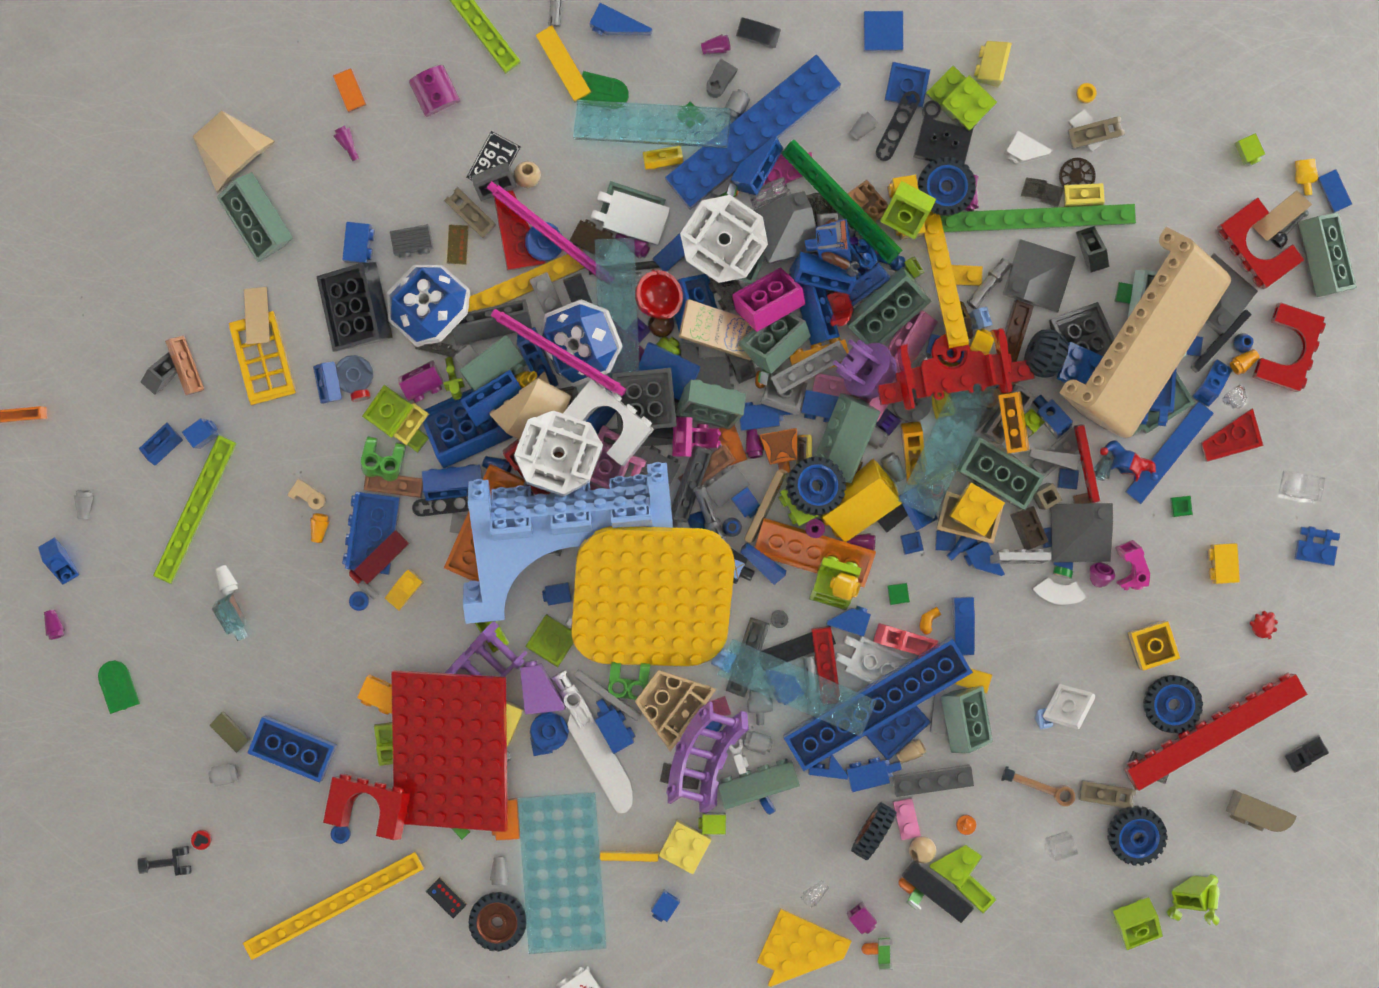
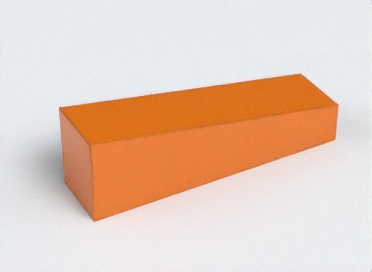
M42 406L0 410V423L47 419L46 407Z

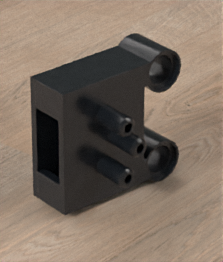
M934 100L928 101L922 109L923 120L913 157L929 162L938 158L953 157L963 161L965 164L973 128L968 131L961 123L958 126L935 120L941 112L940 104ZM928 106L935 107L936 114H928L926 108Z

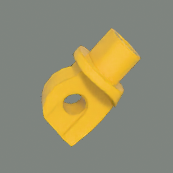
M523 371L514 375V377L523 389L537 378V373L535 371Z

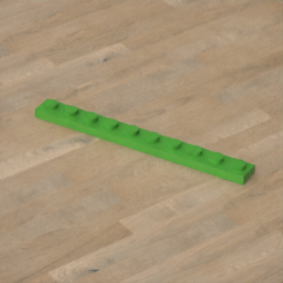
M1135 204L967 211L951 216L940 215L944 233L1136 223Z

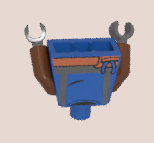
M830 219L816 228V239L805 240L806 251L817 250L821 261L831 263L846 270L847 274L851 277H855L859 273L857 271L859 263L852 262L850 264L849 262L851 261L850 237L855 235L856 230L849 223L847 224L846 219L839 221Z

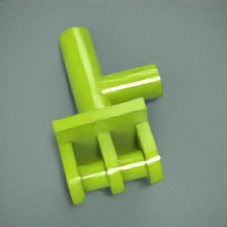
M447 357L445 362L449 381L443 382L446 391L451 392L453 399L459 400L462 397L461 388L465 387L462 378L457 379L453 358Z

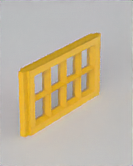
M274 311L268 312V319L273 333L269 338L270 341L275 340L278 352L263 355L261 344L257 343L260 357L249 360L245 359L243 348L256 344H241L238 332L246 330L245 319L229 323L250 405L296 393ZM279 356L282 368L268 372L265 360ZM261 361L264 373L250 377L247 364ZM283 373L286 385L272 388L269 376ZM266 377L268 390L254 393L252 381Z

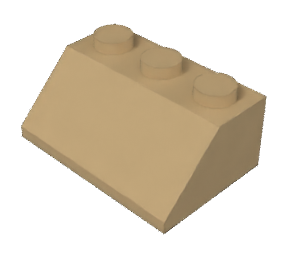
M944 491L937 530L994 544L1002 509L984 537L949 516L961 495Z

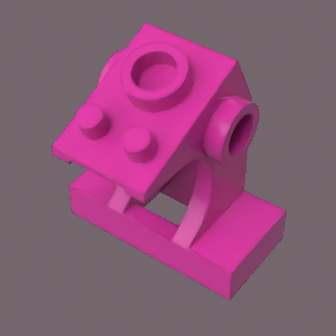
M676 417L677 427H673L672 456L691 457V449L694 445L718 448L721 444L718 441L721 435L719 428H708L709 425L697 424V428H692V417Z
M1134 540L1115 547L1117 554L1126 562L1130 561L1132 567L1130 574L1116 581V583L1121 588H1124V590H1129V587L1141 590L1143 587L1149 586L1150 571L1145 561L1142 547Z

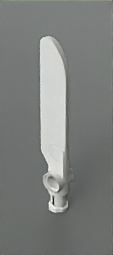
M567 670L561 671L551 679L556 682L560 689L559 694L565 706L571 712L567 724L568 729L614 809L618 813L628 812L633 801L631 782L597 726L595 718L575 684H572L569 680ZM576 695L578 702L571 704L568 701V696Z

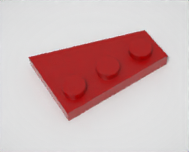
M1253 408L1201 443L1206 462L1264 446Z

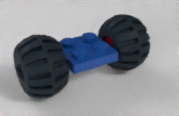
M1050 329L1038 331L1031 338L1024 355L1026 365L1029 366L1030 371L1037 377L1048 378L1058 373L1056 379L1066 383L1069 380H1077L1085 385L1103 356L1077 344L1068 343L1063 335Z

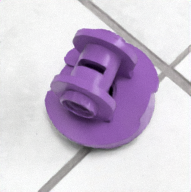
M850 339L848 343L853 347L842 362L833 361V364L838 367L836 372L844 378L845 387L853 396L866 399L876 398L879 396L878 385L893 382L897 370L896 360L891 355L890 350L881 343L866 345L861 340L854 342Z

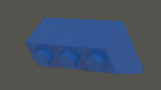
M707 274L677 280L683 292L682 306L679 312L674 315L679 333L685 304L688 299L718 309Z

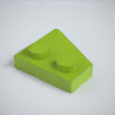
M965 845L930 864L929 868L961 889L982 859V856Z

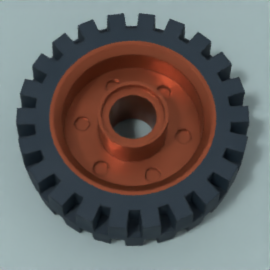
M880 802L863 825L853 843L851 851L864 860H869L883 841L897 812Z
M493 892L483 896L474 904L469 915V931L478 945L480 944L482 948L499 952L508 950L520 941L526 929L527 919L522 904L514 896L512 897L510 894ZM499 917L502 919L503 924L495 926L492 919Z

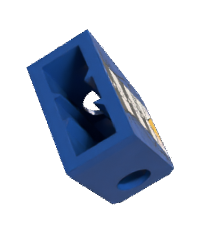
M1039 395L1033 401L1039 409L1037 414L1045 421L1044 425L1056 439L1072 428L1073 421L1053 399L1047 402L1042 395ZM1048 411H1051L1054 413V415L1049 416L1046 413Z

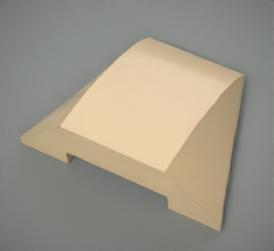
M223 111L219 112L193 136L217 193L259 153L262 154L275 142Z
M537 378L521 389L519 394L512 399H507L501 407L489 412V415L507 434L520 440L528 419L551 411L563 414L569 406L571 395Z
M658 670L635 700V703L671 752L682 737L690 721L699 709L708 702L717 689Z

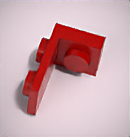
M837 291L828 293L827 297L833 311L830 322L831 326L847 324L854 310L849 294Z

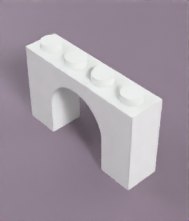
M591 379L563 414L586 421L600 407L610 406L616 409L623 420V431L607 454L621 466H625L654 430L651 427L652 423L646 417L640 418L636 415L637 410L630 404L624 405L621 402L622 398L617 393H610L604 386Z

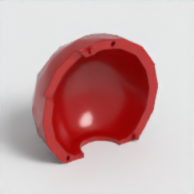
M656 270L648 272L639 280L635 288V300L639 310L644 314L658 319H668L679 312L683 302V292L674 276L666 271Z

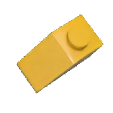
M983 328L981 331L976 330L969 343L970 350L981 351L984 355L989 354L994 342L991 332Z
M407 569L386 595L385 599L400 611L425 581L411 569Z

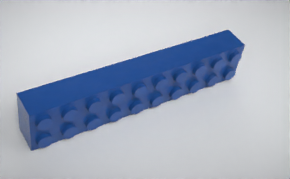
M816 54L668 174L665 180L691 210L729 179L740 163L772 137L779 138L836 92L840 88L841 83Z
M949 637L784 734V740L802 770L806 771L973 672L953 638Z

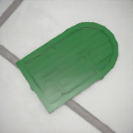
M583 71L582 77L591 93L576 102L607 110L620 109L627 103L629 91L622 81Z
M116 660L103 664L99 669L98 680L110 714L140 704L126 665Z

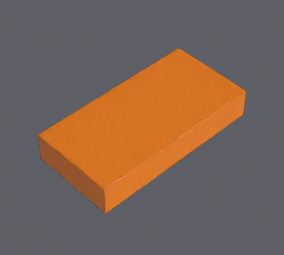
M351 68L333 75L348 112L366 105Z

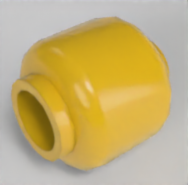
M843 572L839 573L837 577H833L830 582L833 595L847 601L857 597L861 586L858 583L857 577Z

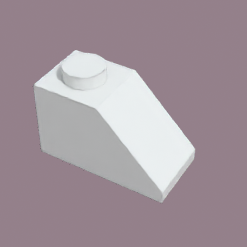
M1017 131L1004 154L1008 155L1007 159L1014 163H1024L1046 157L1052 150Z

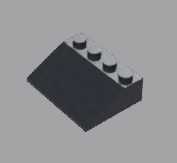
M363 262L316 276L333 352L393 338L376 262Z

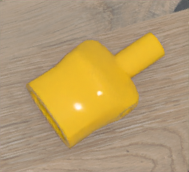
M1315 159L1295 161V181L1298 184H1303L1305 196L1312 195L1311 183L1318 180Z

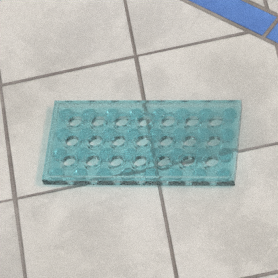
M596 793L518 798L529 954L606 949ZM575 808H580L583 812V816L579 819L572 816V810ZM559 809L563 812L564 816L561 820L553 818L552 813L554 810ZM535 811H541L544 814L542 821L534 820L533 813ZM580 827L584 830L582 838H576L573 835L575 828ZM556 829H562L565 832L563 839L559 840L554 837ZM538 830H542L546 835L542 841H538L534 837L535 832ZM577 847L585 849L586 854L584 857L580 858L575 855L574 851ZM559 848L566 851V857L563 859H559L555 855V851ZM538 850H544L547 853L545 860L537 859L536 852ZM580 866L587 869V874L584 877L576 874V869ZM565 868L568 872L567 877L559 878L557 870ZM540 869H545L548 872V878L545 880L539 879L537 872ZM580 886L588 888L589 893L586 896L578 894L577 889ZM561 887L569 890V895L565 898L560 897L558 894V890ZM541 889L549 891L550 896L547 899L540 898L539 891ZM582 905H586L590 909V913L586 916L579 913V908ZM568 907L571 911L568 917L561 916L559 913L560 908ZM548 908L551 911V916L546 919L542 918L540 915L541 909ZM589 925L591 933L583 935L580 931L581 926ZM569 926L572 929V934L570 936H563L561 928ZM543 928H550L553 932L552 936L549 938L543 937L541 933Z

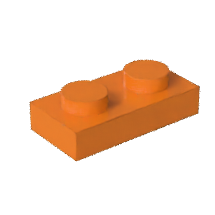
M735 424L730 430L719 428L721 432L719 436L721 446L725 444L736 459L730 465L747 460Z

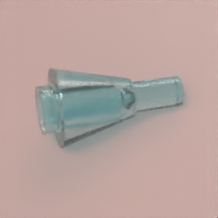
M1108 451V454L1104 455L1094 467L1095 478L1104 481L1110 478L1113 456L1111 451Z

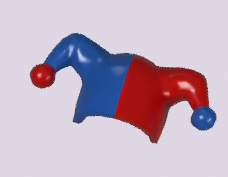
M1116 440L1110 441L1105 447L1100 449V454L1103 456L1107 455L1108 451H1111L1114 457L1111 470L1117 468L1121 474H1132L1136 482L1143 471L1150 472L1151 480L1155 481L1159 477L1153 461L1141 458L1137 453L1126 450Z

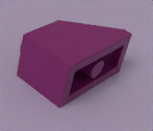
M863 902L847 912L849 920L861 934H868L876 928L875 924H877V921Z

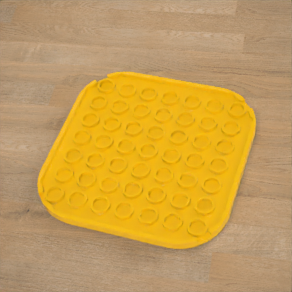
M612 526L595 531L592 536L582 542L576 556L571 633L575 647L586 658L602 664L615 662L621 663V665H641V663H647L657 666H695L711 660L722 650L728 635L735 569L734 555L730 545L719 534L699 528H612Z

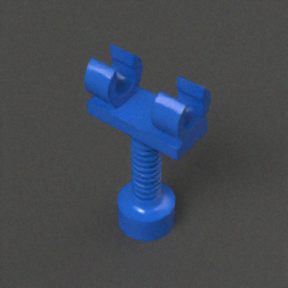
M865 239L858 240L860 246L855 245L858 253H863L864 259H859L860 266L872 269L877 261L888 264L878 253H875V250ZM898 255L888 265H890L892 270L899 271L905 266V258Z

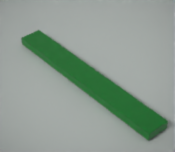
M794 139L790 141L781 152L785 159L847 220L888 264L892 263L903 250Z

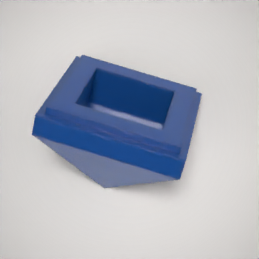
M702 511L690 514L688 518L690 528L705 529L704 523L706 521Z

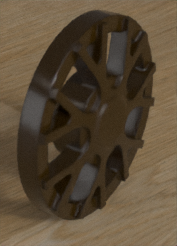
M1083 158L1069 159L1062 165L1059 171V181L1063 188L1066 184L1071 185L1075 183L1078 185L1083 181L1085 184H1088V182L1094 184L1096 178L1093 165ZM1073 161H1079V168H1074ZM1085 164L1090 167L1086 172L1082 170ZM1066 165L1072 169L1070 173L1064 171ZM1085 174H1091L1092 180H1086ZM1069 176L1070 182L1064 183L1062 177Z

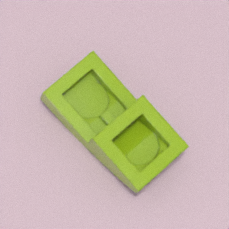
M392 722L374 724L379 766L393 764Z

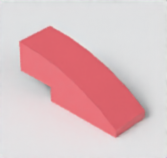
M879 623L873 642L920 655L936 646L938 640Z

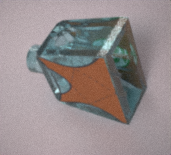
M233 593L216 601L212 610L225 633L228 635L233 632L237 641L247 637L248 635L243 628L247 621Z

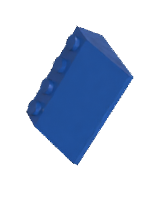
M472 389L462 392V397L459 400L451 397L424 409L429 415L423 422L436 458L443 469L513 438L492 417L475 426L460 400L474 392Z

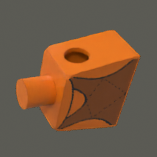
M797 428L761 434L760 439L769 464L778 463L779 470L783 469L789 473L791 471L789 461L797 460Z

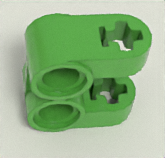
M368 436L361 457V470L363 474L368 477L380 476L387 481L397 479L404 459L406 445L396 443L392 456L381 457L375 453L378 439ZM369 462L375 463V465L372 467H369L366 464ZM388 466L394 467L392 471H387L385 468Z
M611 662L608 685L609 693L616 698L636 700L639 695L633 694L632 687L635 685H640L643 689L646 687L649 681L650 664L641 663L639 680L620 678L621 663ZM616 682L624 686V690L620 693H616L613 690V684Z

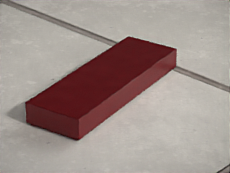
M395 530L354 572L368 585L410 543Z

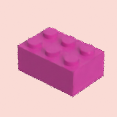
M781 267L732 294L735 311L756 332L805 305L802 287L797 282H794V279Z

